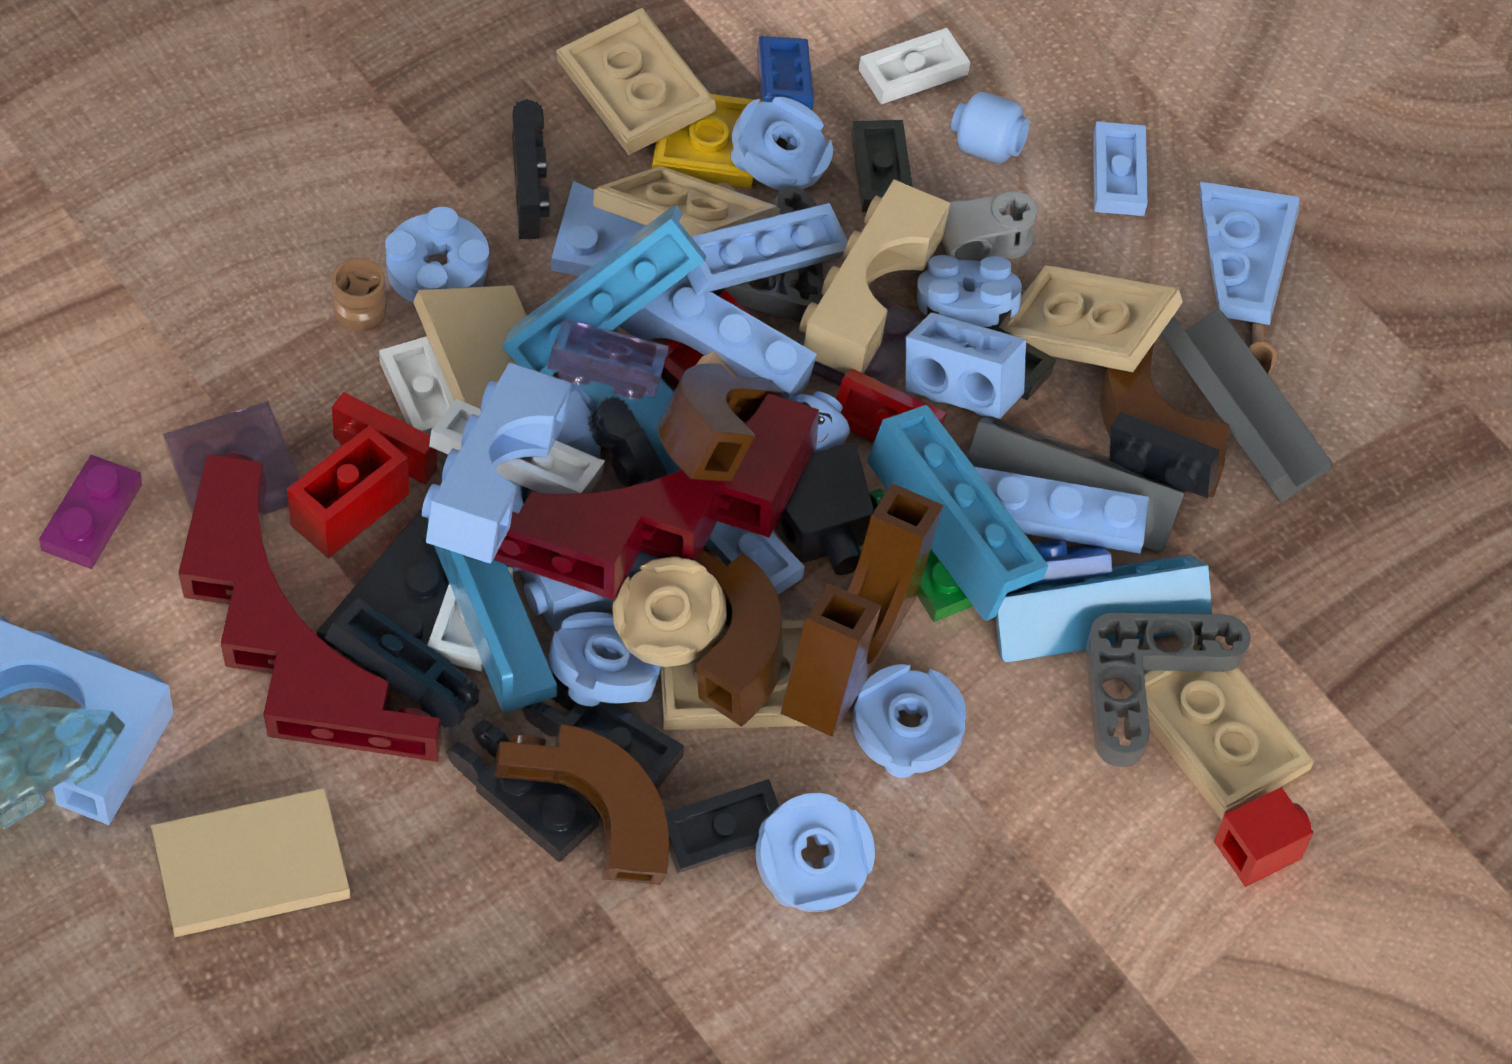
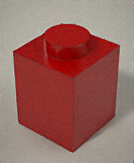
M1280 787L1224 814L1214 843L1246 887L1301 860L1314 832L1311 829V823L1305 810L1298 803H1293L1283 788Z

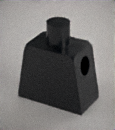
M854 442L812 454L774 528L786 547L800 562L806 563L827 556L837 575H847L856 571L861 555L859 547L864 544L871 515L874 512L858 449Z

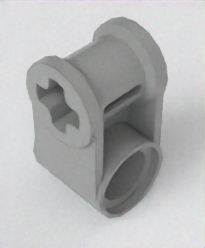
M1008 191L1000 195L969 201L959 200L950 203L945 232L941 240L946 255L953 256L958 260L977 261L991 256L1005 259H1017L1025 256L1031 250L1034 241L1033 231L1030 227L1037 218V204L1033 198L1018 191ZM1010 205V214L1006 215L1007 206ZM1019 235V242L1014 245L1015 236Z

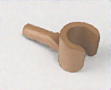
M1252 322V342L1249 349L1256 359L1265 363L1266 372L1270 376L1277 363V351L1271 344L1265 342V325Z

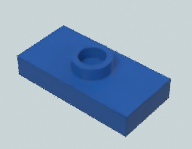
M759 36L757 57L761 103L772 102L774 97H786L798 101L813 110L814 95L808 39Z
M1060 540L1038 542L1034 544V547L1049 567L1042 580L1029 585L1107 576L1109 573H1112L1111 554L1103 547L1087 544L1067 546L1065 541Z

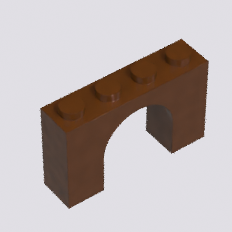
M894 483L891 484L871 515L860 559L848 591L828 583L805 619L780 714L833 737L916 600L943 504Z

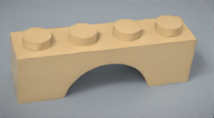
M897 180L892 181L883 197L876 195L873 198L865 216V228L862 232L853 231L844 250L843 259L845 261L840 268L832 266L822 287L821 294L823 297L819 304L811 302L802 317L799 331L805 333L804 347L817 354L815 361L845 374L851 369L864 374L882 343L887 309L875 299L868 285L876 278L893 271H924L929 259L944 236L950 202Z

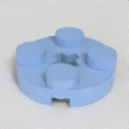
M774 97L772 102L759 103L760 99L749 103L739 116L732 130L734 148L731 151V160L738 169L748 172L759 182L777 189L779 192L788 186L803 190L817 183L828 168L833 156L832 141L830 139L827 144L821 132L824 127L821 119L805 105L786 97ZM779 137L788 142L786 145L788 150L779 147L775 143Z
M436 207L428 214L410 218L399 225L386 238L387 278L393 289L412 303L418 290L484 286L486 272L489 268L488 242L479 228L470 221L458 217L457 213L451 208ZM434 254L447 256V264L444 265L437 261L428 264L426 261L428 256Z
M937 255L929 259L928 269L921 273L918 278L917 306L925 315H927V307H929L931 310L939 312V315L981 327H989L999 324V314L1010 310L1012 318L1018 313L1021 305L1022 285L1020 279L1011 272V262L1005 258L991 256L977 261L958 260L949 255Z
M583 612L569 616L562 622L561 629L558 632L555 631L548 652V662L551 670L564 685L569 687L568 694L570 698L584 706H595L600 702L629 703L648 701L652 696L661 666L644 663L628 652L615 629L613 615L603 612Z
M898 664L879 670L867 679L859 692L858 700L854 707L852 725L858 744L873 761L884 766L889 774L898 778H906L914 773L928 772L944 765L956 754L963 741L966 719L964 698L950 679L932 669H929L928 674L921 671H910L911 665ZM905 710L909 715H915L916 713L922 715L918 727H906L900 724L899 711Z
M824 793L803 794L778 806L761 823L756 843L757 867L762 881L781 905L794 907L804 912H823L837 908L856 896L859 892L858 890L864 885L867 875L871 873L875 860V846L870 828L865 819L855 809L851 810L846 804L837 801L838 798ZM807 837H814L817 845H827L829 849V856L821 859L822 869L813 868L811 862L804 861L801 856V850L807 847Z

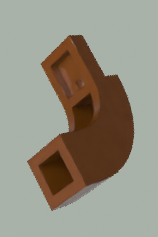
M1154 344L1134 372L1106 367L1100 391V407L1103 422L1109 436L1111 435L1112 424L1119 413L1122 412L1219 449L1217 484L1209 497H1214L1224 469L1229 424L1185 415L1169 406L1159 396L1151 379Z
M721 364L695 365L683 374L658 423L660 441L669 456L690 479L731 482L756 436L745 424L756 413L767 394L781 397L783 391L772 380L732 376Z
M702 550L696 562L704 566L707 572L716 578L722 588L727 611L725 624L729 629L720 642L696 663L698 698L742 727L766 703L779 680L783 663L780 601L770 579L745 554L741 553L727 566L714 552Z
M561 724L557 733L555 747L546 746L544 738L531 735L512 736L511 742L500 741L496 754L494 777L562 784L580 792L593 804L600 815L605 831L603 880L657 885L662 883L667 875L669 856V831L664 806L650 777L629 753L599 734Z

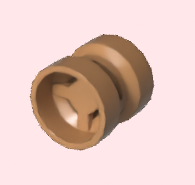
M360 257L346 259L338 264L333 271L334 314L336 320L345 328L354 331L370 330L378 326L385 318V275L383 269L375 261Z

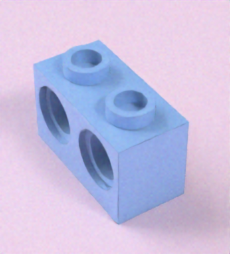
M931 312L906 337V391L925 396L933 402H945L974 411L980 416L1001 419L1024 394L1026 339Z

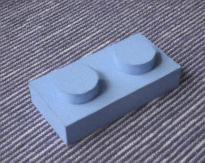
M1096 121L1093 133L1094 212L1144 216L1148 204L1146 126Z

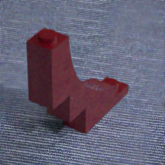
M767 394L756 413L745 424L756 436L731 482L690 479L681 469L646 483L615 490L574 494L531 492L520 512H512L510 528L493 560L615 600L623 581L627 578L640 552L658 558L676 556L697 561L717 522L770 538L817 446L819 409L797 401Z
M230 453L224 456L207 454L178 574L184 598L229 604L221 638L225 666L272 673L263 713L268 737L438 762L442 742L440 718L431 717L429 713L416 708H401L398 712L390 711L391 701L388 681L361 669L334 651L301 619L282 592L269 565L263 545V509L267 489L263 463L237 453Z

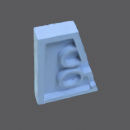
M573 181L551 258V271L581 276L646 227V225L594 207V190Z
M1200 181V201L1217 309H1220L1226 318L1270 325L1299 213L1300 197Z

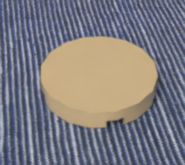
M676 556L653 559L640 566L641 571L634 574L631 579L628 576L623 581L613 603L614 626L627 651L644 663L662 667L688 664L706 654L721 637L727 619L724 593L716 578L695 560Z

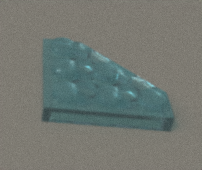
M0 704V825L6 829L45 805L42 794L68 778L77 785L95 774L124 729L125 724L113 711Z

